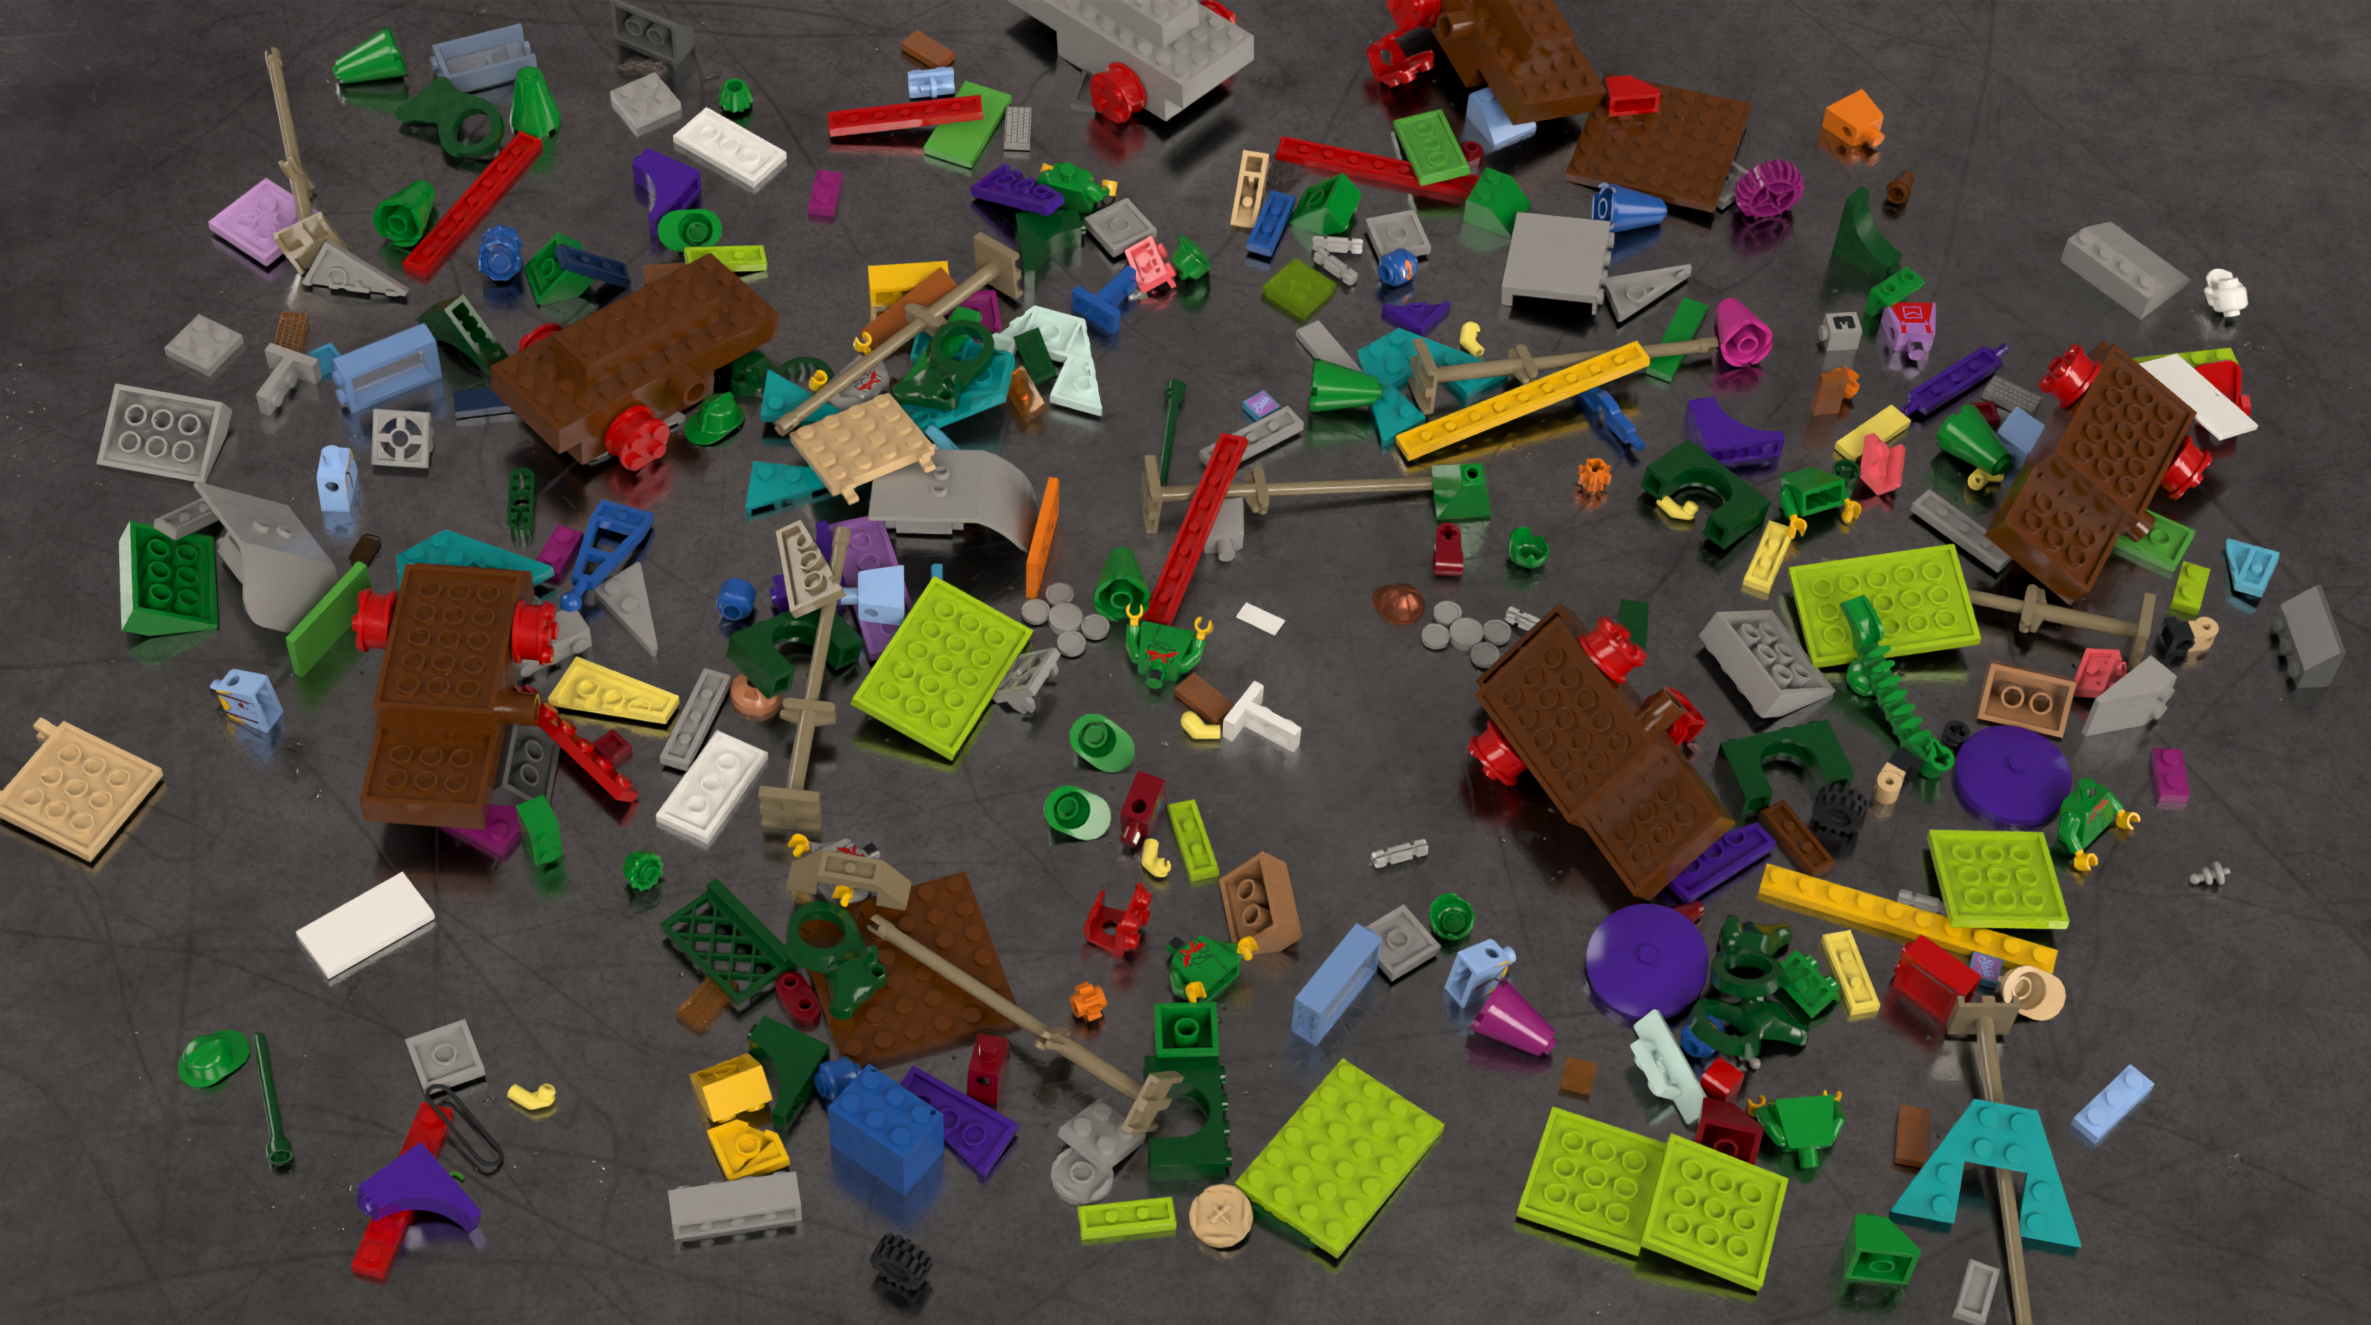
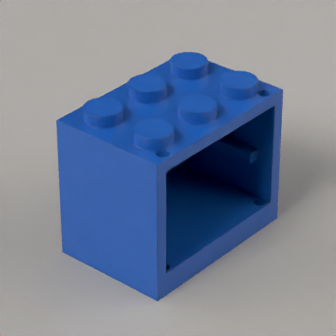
M869 1063L828 1107L830 1145L903 1196L912 1189L944 1153L943 1114Z

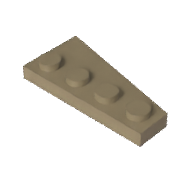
M802 520L776 531L789 608L795 619L847 596Z

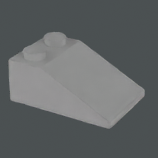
M2149 656L2095 699L2081 733L2084 736H2091L2142 726L2153 718L2159 719L2167 710L2166 702L2175 692L2173 686L2177 676L2154 657Z

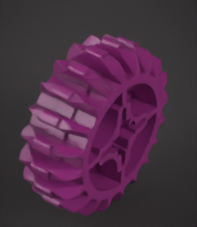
M1776 158L1772 162L1766 160L1764 164H1756V167L1753 169L1747 168L1748 173L1740 175L1741 180L1736 182V188L1734 189L1738 208L1741 209L1745 216L1752 215L1757 219L1758 217L1766 218L1777 214L1782 215V212L1785 210L1790 211L1791 205L1798 204V199L1803 197L1802 191L1805 188L1801 172L1798 171L1793 162L1788 163L1786 159L1779 161Z

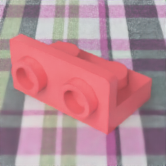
M1150 236L1124 250L1130 266L1136 270V281L1143 294L1166 281L1171 288L1177 286L1173 278L1177 275L1171 262L1166 261L1169 254L1162 242L1158 244Z
M1875 433L1865 436L1859 477L1877 495L1893 491L1901 486L1906 447L1900 444L1888 448V445Z
M2086 648L2074 679L2077 683L2073 697L2097 698L2126 675L2127 666L2122 661L2120 651L2115 649Z

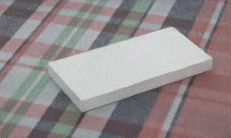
M707 107L673 135L674 143L753 188L787 159L786 152Z
M716 730L657 812L656 821L708 844L767 761L768 752Z
M401 872L296 931V935L327 979H330L435 919V915L409 879Z

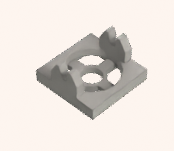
M373 409L371 465L429 468V452H432L434 446L432 442L434 430L431 427V412ZM397 418L396 428L391 433H385L386 423ZM406 419H410L417 424L422 435H411L406 429ZM399 430L404 431L408 436V442L403 447L397 446L393 442V435ZM385 442H390L391 446L395 448V458L391 457L383 449ZM410 444H422L415 455L404 459L405 449Z
M1054 647L1018 655L992 699L996 703L1008 702L1013 709L1022 714H1025L1027 710L1033 713L1036 705L1031 696L1036 695L1044 680L1050 674L1053 677L1057 675L1058 667L1056 661L1061 655L1059 651ZM1031 677L1026 685H1022L1024 681Z

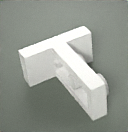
M1254 681L1224 718L1222 737L1233 741L1245 726L1294 753L1300 745L1301 727L1297 726L1293 721L1273 713L1269 708L1260 706L1263 701L1264 686Z

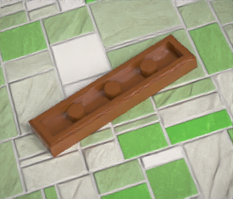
M940 267L859 331V336L862 338L863 332L869 333L872 339L870 348L872 350L876 349L909 324L905 317L904 307L906 304L916 303L930 307L958 285Z

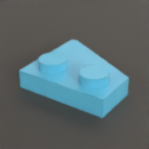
M2227 538L2225 550L2234 590L2262 598L2278 563L2280 552Z

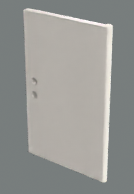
M2178 354L2139 363L2197 412L2194 419L2219 441L2256 430L2259 426Z

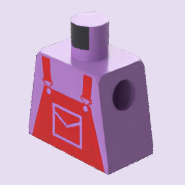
M1898 302L1890 308L1884 307L1881 324L1894 351L1908 352L1910 359L1919 360L1925 356V352L1931 350L1936 332V303Z

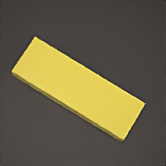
M1891 404L1837 441L1834 449L1846 459L1857 463L1862 459L1866 435L1875 433L1886 443L1908 428L1911 420Z
M1771 520L1768 521L1745 575L1744 586L1767 594L1770 593L1792 540L1787 534L1788 526Z
M1851 930L1822 935L1821 944L1836 982L1840 986L1839 989L1849 1015L1879 1011L1880 1002Z

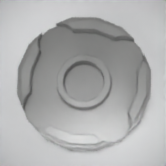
M1072 1147L1060 1153L1052 1164L1051 1183L1053 1190L1061 1200L1071 1205L1086 1206L1096 1204L1104 1199L1112 1189L1113 1167L1104 1173Z

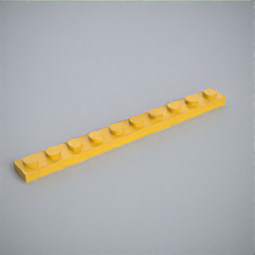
M1634 341L1396 435V443L1406 459L1410 461L1650 365V358L1638 341Z
M1767 863L1758 892L1760 894L1916 940L1922 934L1943 949L1970 957L1973 951L2003 959L2002 966L2013 969L2027 965L2053 974L2058 952L2056 949L1985 928L1950 927L1948 917Z

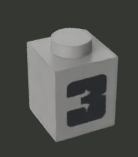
M1857 313L1825 314L1823 324L1819 326V339L1824 341L1826 351L1858 349L1862 328Z

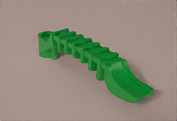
M1865 594L1841 603L1840 606L1851 628L1852 647L1859 657L1857 661L1861 663L1865 671L1863 674L1865 678H1868L1872 686L1870 688L1871 691L1875 692L1879 700L1877 702L1879 707L1882 706L1886 714V721H1889L1894 729L1892 730L1893 734L1897 735L1901 742L1899 744L1901 749L1904 748L1910 754L1924 761L1920 772L1925 777L1930 779L1939 777L1953 766L1954 755L1948 747L1940 744L1931 734L1930 730L1921 731L1918 724L1923 721L1922 718L1913 716L1911 711L1916 707L1914 703L1907 704L1904 696L1908 694L1907 690H1900L1897 682L1901 680L1900 675L1893 676L1890 670L1895 665L1894 660L1886 661L1883 654L1891 650L1890 645L1879 646L1878 644L1884 637V630L1876 611Z

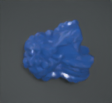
M501 224L495 225L483 233L482 241L479 245L478 270L493 281L510 280L522 267L520 256L522 243L519 234H517L516 229L505 227Z

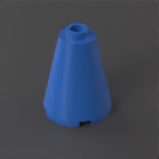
M1609 182L1599 184L1597 188H1601L1599 194H1594L1592 201V220L1611 221L1610 232L1614 233L1660 224L1667 215V206L1661 198Z

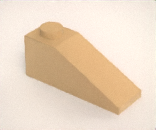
M1243 150L1230 226L1247 229L1254 228L1260 214L1270 163L1269 154Z

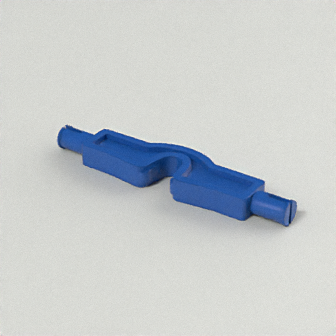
M1596 386L1579 393L1594 412L1604 411L1605 425L1624 444L1629 442L1637 452L1644 449L1646 443L1636 434V427L1621 412L1618 404L1608 392Z

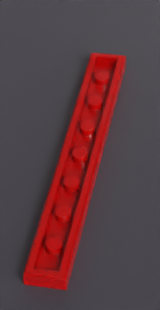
M519 131L402 262L403 270L426 279L540 150L542 140Z
M1281 136L1275 160L1466 199L1481 177L1469 174L1420 186L1409 161Z
M1221 432L1152 592L1149 607L1141 618L1142 621L1171 626L1248 445L1246 437Z

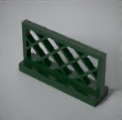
M717 878L707 884L706 892L659 924L660 930L737 1007L778 978L782 973L795 971V963L781 949L784 944ZM706 903L714 909L713 916L696 915L697 909ZM678 922L690 923L689 933H676L671 927ZM695 923L712 924L711 934H694ZM716 924L730 925L733 928V935H715ZM692 942H710L709 953L695 952L692 949ZM714 942L731 943L730 954L713 953ZM736 943L749 944L753 948L752 955L735 954ZM712 960L729 961L728 972L714 971L711 968ZM733 962H751L750 973L732 972ZM755 963H768L773 968L767 974L754 973ZM731 980L749 981L748 987L739 994L731 988Z

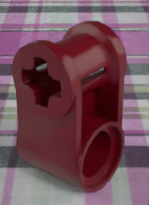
M1442 523L1437 527L1435 534L1433 574L1435 576H1462L1463 551L1461 548V531L1453 523Z

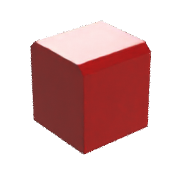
M1719 1056L1703 1074L1700 1085L1707 1098L1729 1102L1740 1090L1745 1073Z

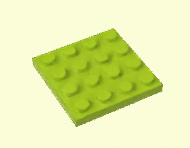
M1929 830L1927 841L1950 927L2067 929L2070 921L2044 832Z
M1552 1106L1516 1216L1638 1256L1641 1248L1639 1242L1666 1143Z
M1671 1133L1666 1141L1639 1246L1759 1291L1763 1286L1788 1178Z

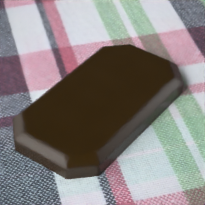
M368 533L362 535L349 555L350 562L355 564L360 561L368 565L381 545L380 538Z

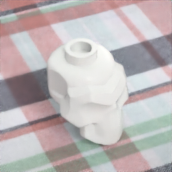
M2213 269L2208 272L2206 276L2208 286L2204 288L2208 305L2212 306L2217 312H2223L2224 317L2240 315V310L2248 305L2246 287L2238 281V277H2232V273L2229 271Z

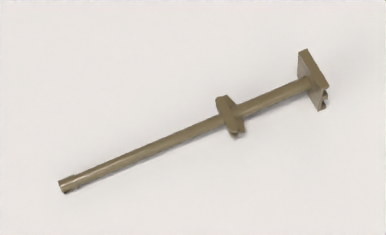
M271 47L272 54H269L266 50L265 59L269 68L287 161L282 159L278 161V164L290 180L298 219L297 223L273 233V237L298 273L302 275L305 273V268L314 263L322 246L328 239L347 251L348 249L322 212L313 215L310 198L313 196L310 191L316 189L301 164L282 71L280 51L277 48Z
M979 232L973 237L977 272L930 307L916 303L906 304L904 309L906 321L909 323L907 326L797 408L787 412L775 421L774 424L777 425L774 427L776 432L781 436H785L797 427L802 420L921 331L933 337L941 327L948 323L944 316L986 284L993 286L1015 300L1023 295V290L1017 287V281L1021 279V270L1015 267V261L1020 258L1019 253Z
M1714 336L1689 341L1644 345L1641 347L1649 358L1718 352L1716 347H1719L1717 337ZM1413 339L1412 344L1417 356H1411L1410 367L1415 377L1408 378V384L1422 414H1433L1437 383L1515 375L1523 384H1528L1537 380L1538 370L1571 367L1614 349L1532 358L1527 347L1519 344L1516 346V350L1514 348L1508 349V359L1437 367L1424 339Z
M1144 455L1146 470H1142L1143 488H1139L1146 534H1157L1162 502L1192 501L1199 484L1161 486L1156 456ZM1255 466L1253 471L1251 468L1245 470L1243 483H1231L1225 499L1243 497L1253 513L1258 512L1264 515L1268 512L1269 497L1433 490L1432 476L1266 483L1264 469L1261 466Z
M844 526L835 528L829 564L839 583H841L846 551L849 548L851 530ZM837 600L821 607L804 699L785 698L783 700V710H780V718L797 724L786 788L760 786L758 799L761 800L760 814H762V827L821 833L820 792L806 791L803 788L815 727L836 723L834 703L818 700Z
M1821 557L1820 563L1836 561V559ZM2034 584L2028 585L2024 600L1967 589L1971 604L2021 614L2019 631L2022 633H2027L2029 630L2036 633L2044 620L2132 639L2127 667L2129 671L2137 667L2144 656L2156 600L2155 594L2145 592L2136 622L2047 604L2044 589L2038 588Z
M876 914L870 919L880 926L867 925L869 931L881 939L894 944L1038 1037L1034 1044L1037 1048L1057 1051L1134 1101L1121 1129L1130 1135L1157 1130L1158 1125L1153 1120L1158 1111L1168 1109L1173 1098L1168 1096L1167 1093L1172 1084L1181 1083L1184 1076L1176 1071L1150 1073L1144 1085H1142L1077 1043L1075 1039L1069 1038L1072 1031L1063 1026L1049 1027L895 928V925Z
M1957 996L1946 1023L1948 1034L1977 1035L1985 1101L2006 1105L2004 1103L1995 1034H2009L2021 1007L2019 996H2013L2010 1003H1995V996H1982L1979 1003H1965L1964 996ZM1996 1167L2016 1325H2033L2012 1170Z

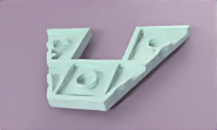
M1034 305L1023 316L1011 321L1009 327L1001 333L996 332L992 335L997 350H1005L1014 356L1018 348L1013 337L1039 327L1051 360L1064 363L1050 394V403L1102 416V405L1085 319Z

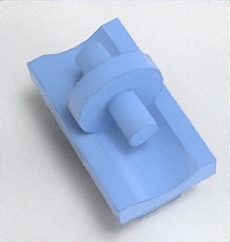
M937 67L936 69H919L907 72L910 98L931 96L932 99H935L937 95L955 93L953 67Z

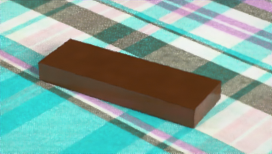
M1784 799L1760 811L1758 817L1806 875L1817 878L1835 868L1837 862Z

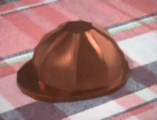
M1395 583L1394 585L1381 586L1373 593L1371 600L1374 609L1382 617L1400 625L1418 621L1425 610V601L1422 594L1411 586L1410 583Z

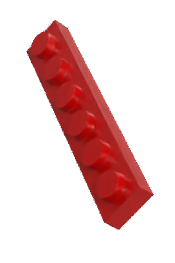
M981 95L828 112L830 137L983 120Z
M515 685L514 692L539 694L536 689L529 685L524 687ZM540 699L537 725L616 800L633 803L639 793L631 786L632 781L627 776L617 773L612 768L614 764L608 758L598 755L594 751L595 746L589 740L575 733L577 729L574 725L566 720H562L557 715L558 711L555 707Z
M421 1103L398 1157L420 1142L434 1158L436 1157L448 1126L428 1103ZM436 1105L451 1122L453 1117L452 1109ZM413 1210L396 1212L383 1217L377 1222L371 1218L352 1261L351 1268L353 1272L384 1279Z

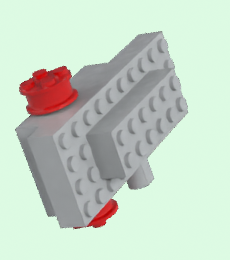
M1007 0L1057 31L1058 55L1082 70H1088L1093 74L1089 83L1090 93L1093 98L1091 101L1092 106L1096 111L1101 112L1115 123L1126 122L1131 117V113L1140 112L1144 108L1167 121L1254 60V36L1238 27L1235 23V14L1215 0H1203L1200 3L1197 0Z

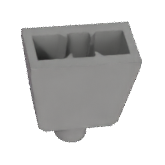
M1243 497L1224 499L1204 546V553H1218L1219 560L1230 561L1235 557L1234 551L1243 548Z

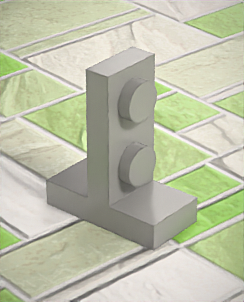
M269 343L265 349L268 367L274 371L256 394L260 413L270 416L275 408L281 405L288 390L295 386L297 379L317 385L322 378L319 360Z

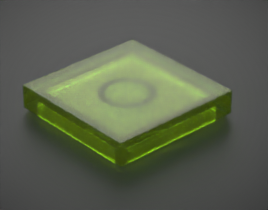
M1294 258L1262 286L1263 294L1302 319L1336 290L1335 282L1297 258Z

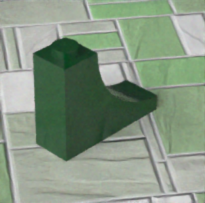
M1861 185L1845 201L1832 254L1876 282L1881 283L1901 270L1900 260L1902 253L1895 249L1878 230L1870 212V190Z
M1078 209L1055 210L1054 213L1048 216L1035 212L1016 213V238L1024 289L1035 288L1036 273L1046 259L1061 250L1081 246V235H1086L1085 220H1080Z
M464 294L435 303L416 318L419 324L425 323L435 340L447 342L463 351L483 370L487 377H491L490 366L509 357Z
M763 1016L758 1025L754 1024L747 1035V1041L749 1042L750 1055L768 1067L778 1082L780 1093L776 1106L772 1111L773 1128L785 1133L815 1086L814 1074L817 1073L819 1065L830 1060V1048L827 1043L767 1016Z

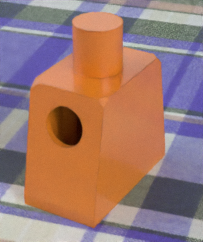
M1863 89L1826 107L1822 126L1850 146H1856L1867 140L1876 147L1885 137L1880 131L1884 118L1883 113Z

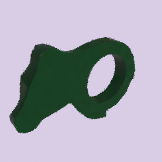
M447 77L436 78L413 98L400 104L396 110V117L406 125L419 122L438 125L441 145L446 152L454 157L474 159L486 156L501 143L505 133L504 120L492 103L483 98L459 91ZM476 114L490 117L491 128L483 141L471 146L462 145L458 142L457 132L465 119Z
M958 320L947 323L928 342L926 353L929 368L922 370L911 380L896 383L893 386L892 397L899 405H915L939 409L945 412L957 409L965 389L986 372L993 363L996 349L991 331L983 324L975 321ZM958 335L973 336L983 344L980 354L967 361H955L948 358L942 352V347L947 340Z
M752 350L732 361L730 391L736 396L763 398L768 370L785 379L797 372L809 371L816 373L817 370H822L827 375L826 383L835 375L830 366L818 358L796 357L776 367L764 354Z
M824 901L810 902L801 906L791 915L785 935L786 943L781 949L796 965L827 976L831 995L829 1003L830 1013L838 1020L850 1019L860 1005L887 984V970L883 964L878 962L879 953L876 945H870L865 948L853 917L847 910L836 904ZM810 920H826L839 927L844 939L837 946L820 949L805 943L799 936L798 929L802 924Z
M1733 914L1728 915L1725 925L1720 929L1718 938L1721 951L1718 952L1711 964L1710 979L1714 987L1727 995L1744 999L1764 997L1776 992L1781 986L1788 987V976L1779 961L1772 957V955L1781 946L1791 942L1792 931L1789 925L1786 923L1763 925L1751 921L1741 923L1737 916ZM1742 966L1755 967L1765 971L1768 975L1758 979H1742L1731 975L1727 970Z
M1766 996L1749 999L1742 998L1737 1003L1718 999H1701L1695 1004L1688 1016V1026L1699 1041L1725 1054L1741 1056L1743 1060L1752 1059L1759 1054L1761 1039L1787 1041L1799 1046L1808 1043L1810 1029L1794 1020L1781 1003L1766 998ZM1710 1014L1729 1022L1742 1033L1743 1037H1735L1719 1031L1709 1023L1706 1016Z

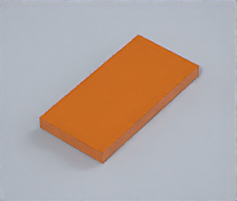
M1048 478L1026 563V598L1036 599L1038 597L1059 515L1058 478Z

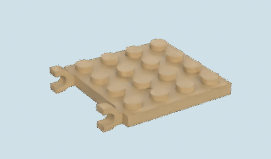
M890 393L878 395L865 403L851 406L845 411L827 416L823 420L811 425L802 426L798 430L789 433L791 443L833 496L841 493L849 505L859 501V497L853 488L912 463L918 462L925 473L936 469L935 464L930 456L935 454L932 443Z
M40 717L33 727L39 731L36 735L37 739L44 742V744L3 791L0 790V818L91 862L163 776L162 769L65 721L57 727Z

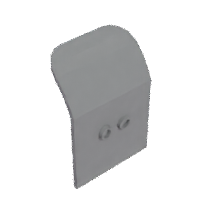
M934 449L935 454L930 456L935 464V470L925 473L920 464L915 462L873 480L869 521H885V528H894L896 533L952 534V530H964V523H979L1001 533L1023 552L1029 553L1038 520V503L1033 486L1021 470L995 454L984 450Z
M195 481L193 486L228 530L225 537H221L217 541L219 546L217 552L243 584L245 611L252 621L261 627L291 633L338 583L334 563L288 505Z

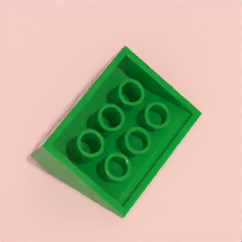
M129 521L119 540L122 631L155 636L217 629L218 611L214 537L190 533L174 540L155 529L154 525Z

